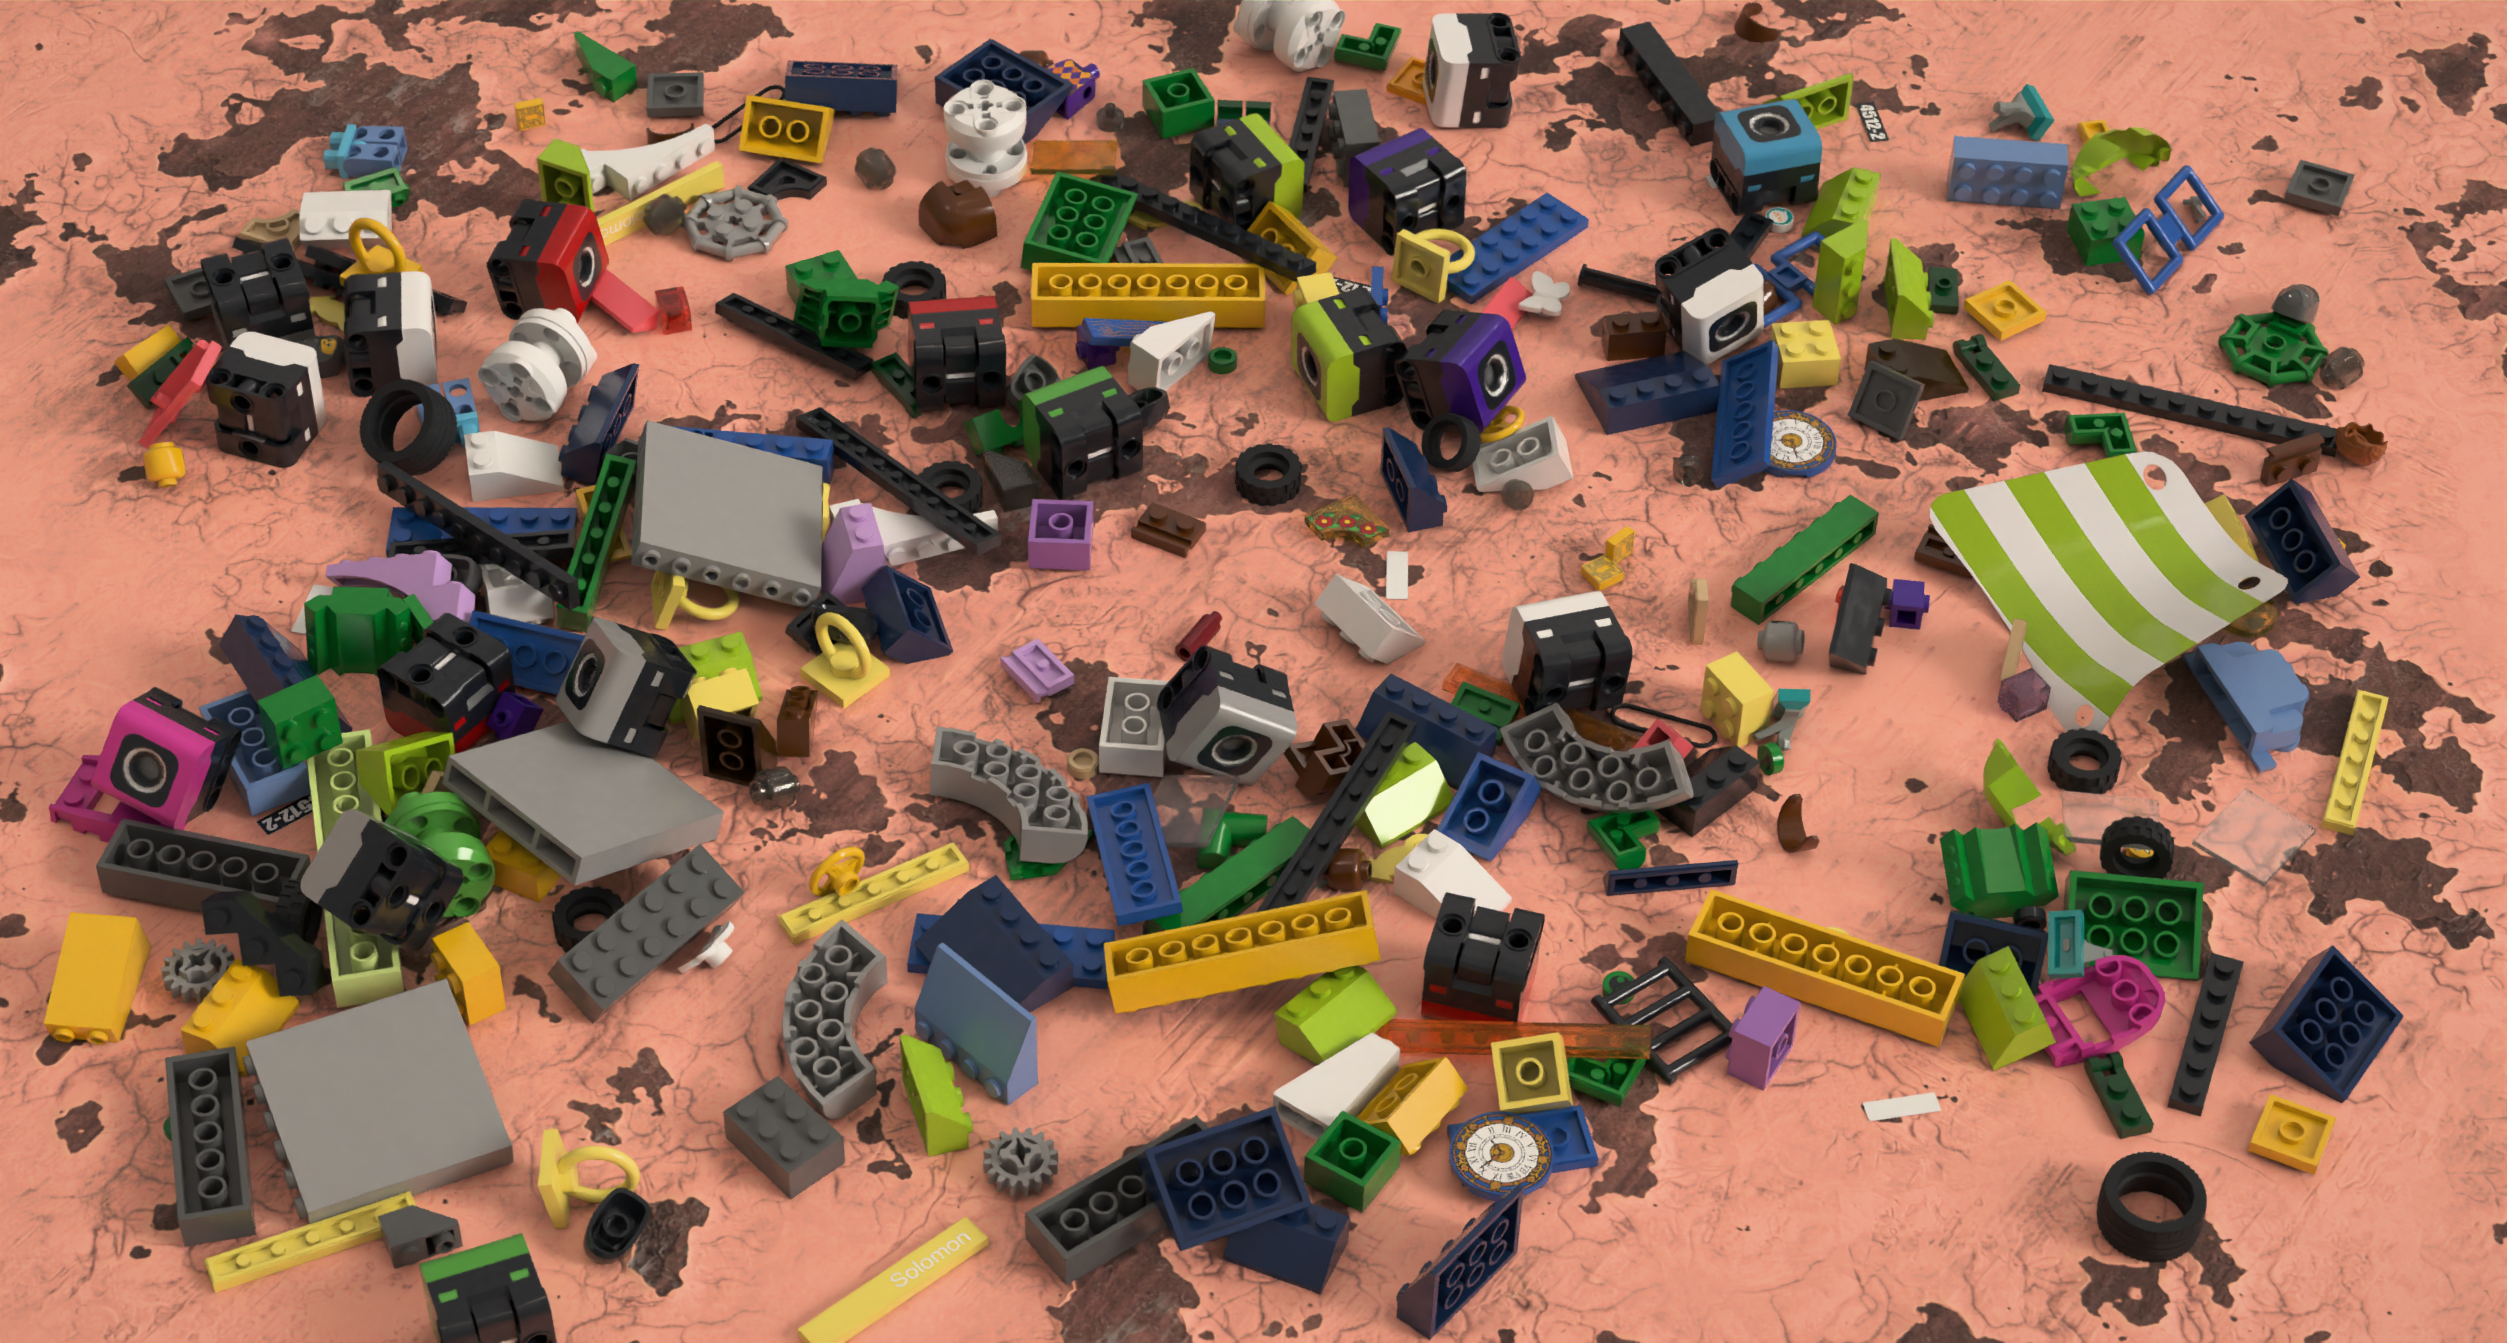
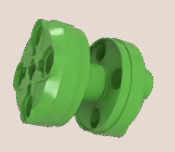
M409 792L399 798L397 807L391 812L385 823L413 835L459 866L462 870L463 882L442 917H469L475 914L480 909L481 901L491 891L496 878L491 855L480 841V823L475 809L461 799L459 795L450 792H428L423 794Z

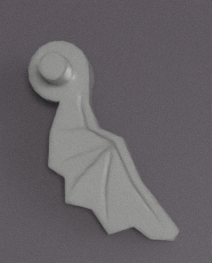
M2190 196V199H2184L2183 205H2190L2195 222H2203L2206 213L2202 209V202L2199 197Z

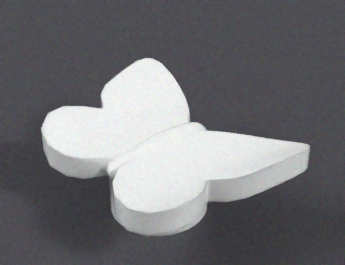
M1535 271L1532 276L1533 296L1520 302L1519 309L1534 312L1542 317L1559 316L1562 311V305L1559 301H1564L1569 297L1570 286L1566 282L1553 284L1551 277L1542 272Z
M727 921L724 926L716 925L702 951L692 961L679 967L678 970L684 974L704 960L713 969L717 968L733 951L724 940L733 932L734 925L730 921Z

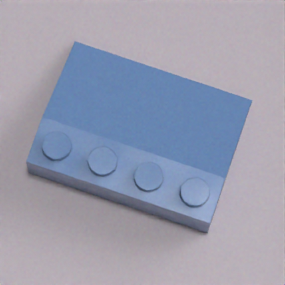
M943 942L939 944L914 1008L915 1030L920 1038L925 1041L928 1040L940 1048L943 1057L948 1060L951 1059L958 1064L969 1078H975L981 1083L992 1097H998L1009 1106L1038 1084L1036 1017Z

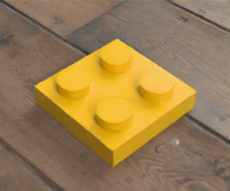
M2011 280L1967 298L1964 302V309L2000 341L2037 325L2046 319L2047 312Z
M2270 1094L2250 1141L2248 1151L2315 1175L2333 1130L2336 1117Z

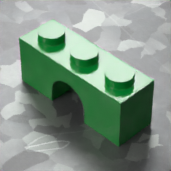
M1022 400L1016 401L1020 412V419L1015 427L1008 425L1003 420L999 409L963 422L975 455L986 453L987 458L1004 452L1002 447L1004 445L1012 443L1015 448L1024 444Z

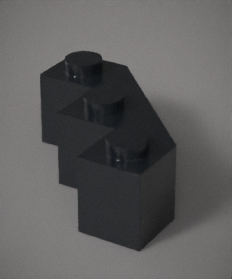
M250 891L216 892L201 902L205 934L238 933L243 966L275 964L280 997L312 995L326 985L322 952L311 942L307 944L295 934L296 930L275 912L270 913L258 903L259 899Z

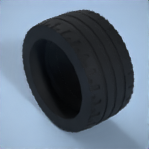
M409 379L395 380L376 391L368 404H366V408L361 416L362 419L360 420L361 443L368 455L379 464L389 461L411 476L422 475L440 465L445 457L448 456L449 451H451L456 439L455 436L457 435L456 413L449 401L432 388ZM422 404L424 407V421L419 434L411 444L395 452L393 435L397 423L405 412L415 405Z
M2147 1151L2126 1155L2112 1165L2101 1186L2097 1202V1223L2101 1234L2104 1235V1238L2113 1248L2132 1259L2135 1258L2139 1261L2151 1263L2177 1259L2191 1249L2200 1234L2206 1214V1189L2199 1175L2178 1158L2164 1153L2161 1154L2160 1152ZM2142 1191L2159 1194L2174 1202L2183 1213V1217L2172 1222L2160 1223L2144 1220L2128 1211L2120 1201V1197L2131 1192Z

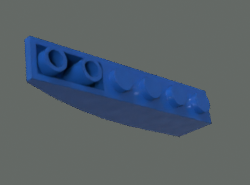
M675 427L823 466L822 482L828 483L830 486L835 470L833 440Z

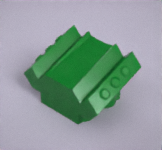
M811 277L801 283L793 321L816 332L821 346L873 348V343L878 336L877 332L891 324L899 286L887 280L877 285L868 279L830 278L821 282Z
M334 586L332 595H318L304 603L308 662L318 675L331 668L339 676L344 673H369L377 676V669L398 651L407 653L412 649L410 606L400 597H393L389 592V588Z
M2037 822L2025 830L2016 824L2010 827L1986 830L1974 827L1964 835L1953 829L1939 838L1951 906L1960 912H1968L1972 915L1990 919L2013 917V913L2019 908L2045 906L2059 897L2048 832Z

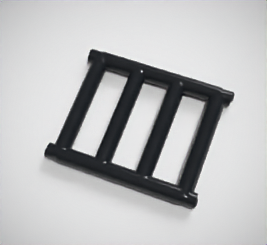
M1664 956L1658 961V966L1603 998L1599 994L1591 999V1004L1628 1044L1648 1051L1649 1057L1646 1063L1668 1085H1672L1677 1081V1075L1731 1044L1732 1038L1729 1037L1732 1023L1673 962ZM1666 976L1679 987L1677 990L1625 1020L1613 1008ZM1688 998L1701 1010L1648 1042H1645L1635 1031L1636 1028ZM1710 1020L1722 1032V1034L1669 1065L1656 1053Z

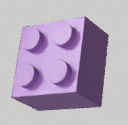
M1032 499L1028 536L1029 568L1090 570L1094 530L1093 501Z
M1763 986L1757 997L1751 996L1746 1004L1744 1016L1742 1019L1737 1018L1733 1022L1729 1032L1732 1042L1726 1053V1059L1729 1060L1727 1074L1764 1091L1794 1046L1801 1002L1766 986Z

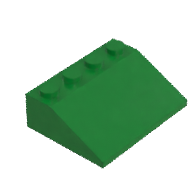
M1057 171L1024 240L1021 268L1032 271V263H1109L1137 201L1138 193Z
M2070 870L2065 879L2063 911H2083L2084 940L2093 945L2111 949L2113 956L2125 955L2138 959L2150 969L2155 977L2199 980L2204 883ZM2090 961L2089 965L2084 968L2095 965V961Z

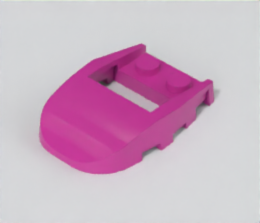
M83 755L81 758L82 764L56 803L49 806L52 822L57 823L60 818L72 822L74 831L85 834L87 831L99 835L100 841L107 843L110 842L122 818L169 827L121 801L112 814L93 810L104 794L91 786V780L100 755ZM187 824L183 825L182 827H180V828H178V829H179V830H184V828L186 827Z
M2125 955L2108 956L2095 960V965L2084 968V977L2062 978L2053 982L2049 979L2038 986V994L2034 995L2056 1042L2044 1048L2051 1058L2054 1068L2083 1063L2084 1059L2097 1056L2098 1059L2104 1058L2107 1053L2116 1052L2148 1033L2157 1024L2165 1004L2164 990L2150 969L2138 959ZM2081 994L2110 1035V1040L2094 1044L2092 1041L2084 1043L2057 1003Z

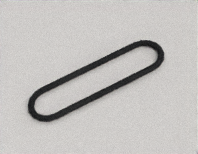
M771 85L755 96L760 97L769 90L779 89L782 91V96L778 100H784L785 88L780 85ZM743 103L741 106L736 108L734 111L729 113L727 116L722 118L720 121H718L711 127L713 129L719 127L721 124H723L728 119L733 117L739 111L744 109L745 103ZM742 125L726 137L714 139L715 143L719 144L729 140L742 130Z
M1622 703L1621 706L1614 707L1610 711L1612 721L1621 727L1646 733L1648 730L1619 721L1615 717V712L1618 709L1630 708L1702 728L1712 734V740L1708 743L1702 744L1689 741L1694 747L1708 748L1717 741L1716 731L1712 727L1629 703Z

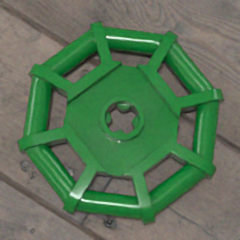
M2274 310L2269 313L2253 315L2239 314L2234 317V322L2226 333L2218 338V346L2227 355L2231 363V370L2234 373L2245 374L2267 383V386L2272 388L2278 384L2308 383L2312 381L2320 365L2329 358V351L2323 347L2315 332L2316 327L2313 324L2302 323ZM2243 331H2246V332H2247V333L2245 334V336H2244V335H2239L2240 332H2243ZM2300 339L2306 340L2308 344H2305L2304 341L2301 343ZM2236 347L2243 348L2244 355L2240 356ZM2303 357H2311L2307 364L2301 360ZM2252 363H2254V364H2256V365H2258V366H2261V367H2263V368L2268 369L2269 372L2266 371V370H2264V369H2261V368H2259V367H2256V366L2252 365Z

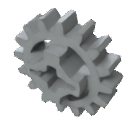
M198 938L196 945L192 946L185 941L183 942L184 949L173 948V957L164 958L165 967L161 968L165 989L166 991H171L172 998L176 999L182 995L183 1002L186 1004L192 998H196L197 1004H201L203 998L209 994L234 962L233 952L227 951L226 944L216 947L214 939H211L207 944H203L201 938Z
M1014 1127L1012 1135H1007L1001 1131L999 1132L1000 1141L995 1139L989 1140V1149H984L983 1172L987 1174L989 1184L997 1182L998 1192L1008 1188L1010 1189V1196L1014 1197L1017 1191H1022L1024 1196L1027 1197L1029 1196V1189L1034 1188L1038 1193L1042 1192V1183L1051 1185L1052 1175L1058 1174V1150H1054L1052 1139L1044 1142L1043 1132L1034 1136L1029 1127L1024 1133H1019L1017 1127Z

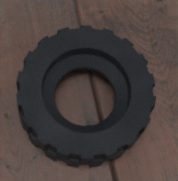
M923 261L902 262L895 267H891L884 274V279H882V282L887 280L899 286L893 315L899 316L901 319H908L909 301L946 299L945 275L941 273L939 268L934 267L930 263L927 264ZM909 286H922L929 289V291L919 295H908L900 292L901 289Z
M1272 443L1258 444L1252 448H1247L1244 453L1242 452L1239 455V459L1236 460L1235 484L1237 492H1240L1242 498L1249 500L1248 502L1259 504V506L1282 505L1294 499L1295 495L1299 493L1301 486L1302 464L1299 461L1298 455L1294 454L1289 448H1284L1282 445H1272ZM1273 469L1283 473V477L1267 481L1258 479L1253 474L1259 470Z
M949 460L941 463L936 462L932 466L924 468L922 473H919V477L936 489L947 486L964 489L963 495L951 499L970 513L976 514L979 512V508H982V477L969 464H963L960 461L950 462Z
M2085 728L2068 730L2066 733H2061L2058 739L2053 741L2047 770L2050 773V779L2056 783V786L2064 789L2067 793L2076 794L2080 797H2096L2098 794L2102 795L2107 790H2111L2114 787V783L2117 782L2122 757H2120L2121 751L2117 748L2116 743L2110 740L2107 735L2100 734L2095 730H2086ZM2074 755L2089 756L2100 763V768L2097 770H2082L2071 765L2069 758Z
M2134 816L2129 818L2123 817L2118 821L2115 820L2110 826L2105 828L2101 839L2100 861L2102 868L2107 871V874L2164 879L2167 873L2171 871L2174 856V838L2171 837L2170 830L2166 829L2162 823L2153 821V819L2148 817ZM2127 844H2142L2153 849L2154 853L2146 858H2133L2123 854L2121 847Z
M290 879L281 890L275 913L296 930L294 933L307 944L310 942L314 944L320 928L322 907L304 895L301 890V881Z
M586 886L578 890L574 889L569 894L562 896L559 903H556L554 906L555 911L552 913L555 939L559 947H562L564 952L567 953L593 932L577 930L574 927L575 919L591 913L604 915L608 919L625 905L624 901H621V897L618 894L612 893V890L603 889L599 886Z

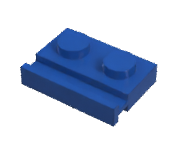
M1372 266L1371 295L1380 307V319L1384 325H1387L1388 308H1382V306H1388V289H1383L1384 267Z

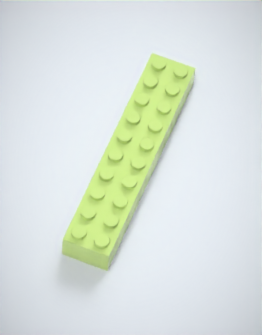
M370 729L341 733L342 744L307 759L317 852L338 818L349 809H355L383 822L382 809L359 783L355 750L373 746ZM324 909L331 977L337 1008L366 1004L405 992L399 947L390 944L380 936H371L351 928Z

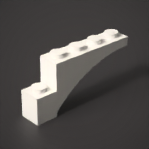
M705 123L678 137L637 148L607 151H587L584 148L581 149L590 171L592 194L609 186L631 201L715 151L714 129Z
M859 499L830 505V525H832L840 508L863 503H860ZM872 507L884 545L885 566L891 567L966 548L922 516L896 513ZM994 510L973 514L998 532V517Z

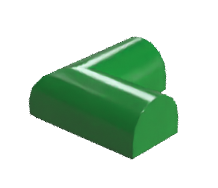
M1375 23L1368 39L1341 34L1334 49V60L1385 71L1401 37L1402 28Z
M2125 413L2066 416L2065 437L2068 445L2101 444L2105 458L2137 452Z
M1205 810L1202 818L1197 868L1216 869L1231 856L1232 846L1247 847L1251 841L1264 836L1267 833L1268 815Z
M1652 811L1610 813L1587 821L1588 833L1618 870L1640 868L1646 858V848L1638 839L1656 834L1660 828V820Z
M1617 1040L1605 1063L1573 1051L1567 1060L1570 1088L1614 1106L1621 1107L1649 1057V1052Z

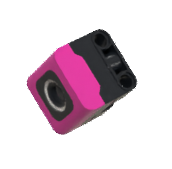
M153 687L150 691L124 704L115 715L94 771L91 786L176 830L213 808L219 798L242 737V731L216 717L206 720L182 708L183 701L158 687Z

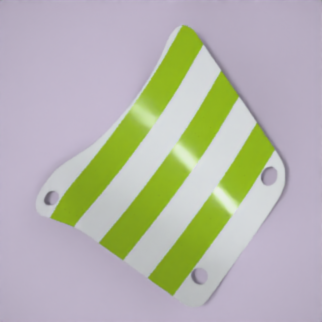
M2143 451L1945 493L1937 497L1930 506V519L1936 531L1974 577L2009 630L2011 631L2014 618L2027 621L2028 626L2022 650L2034 669L2051 712L2066 732L2072 729L2079 730V728H2085L2086 730H2095L2101 734L2117 707L2143 677L2281 593L2288 584V579L2283 575L2258 563L2246 554L2220 526L2181 469L2173 461L2154 452ZM2148 465H2157L2165 472L2167 482L2163 489L2154 490L2145 483L2143 472ZM2258 577L2260 579V583L2254 588L2247 590L2238 588V584L2246 578ZM2082 705H2089L2094 711L2092 722L2086 727L2078 725L2075 720V714Z

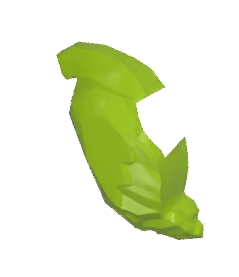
M2129 127L2127 130L2113 129L2097 133L2083 145L2077 154L2071 170L2072 187L2078 196L2102 193L2085 180L2084 177L2124 157L2142 171L2151 164L2157 167L2160 160L2169 161L2172 151L2168 141L2154 132L2141 127Z
M1997 738L1992 744L1993 748L1984 766L1983 794L2007 827L2013 824L2019 826L2016 823L2012 809L2022 806L2042 794L2020 768L2003 742ZM2047 817L2039 823L2048 832L2050 847L2065 856L2076 852L2074 842L2062 822L2056 826L2052 819Z

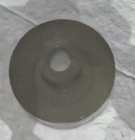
M1107 103L1105 107L1097 112V127L1104 132H1117L1124 127V112L1116 107L1114 103Z
M1684 455L1677 458L1673 463L1675 481L1686 487H1692L1695 483L1699 482L1703 477L1702 461L1693 455Z
M1513 479L1504 485L1501 497L1507 507L1520 511L1531 505L1534 492L1527 482Z

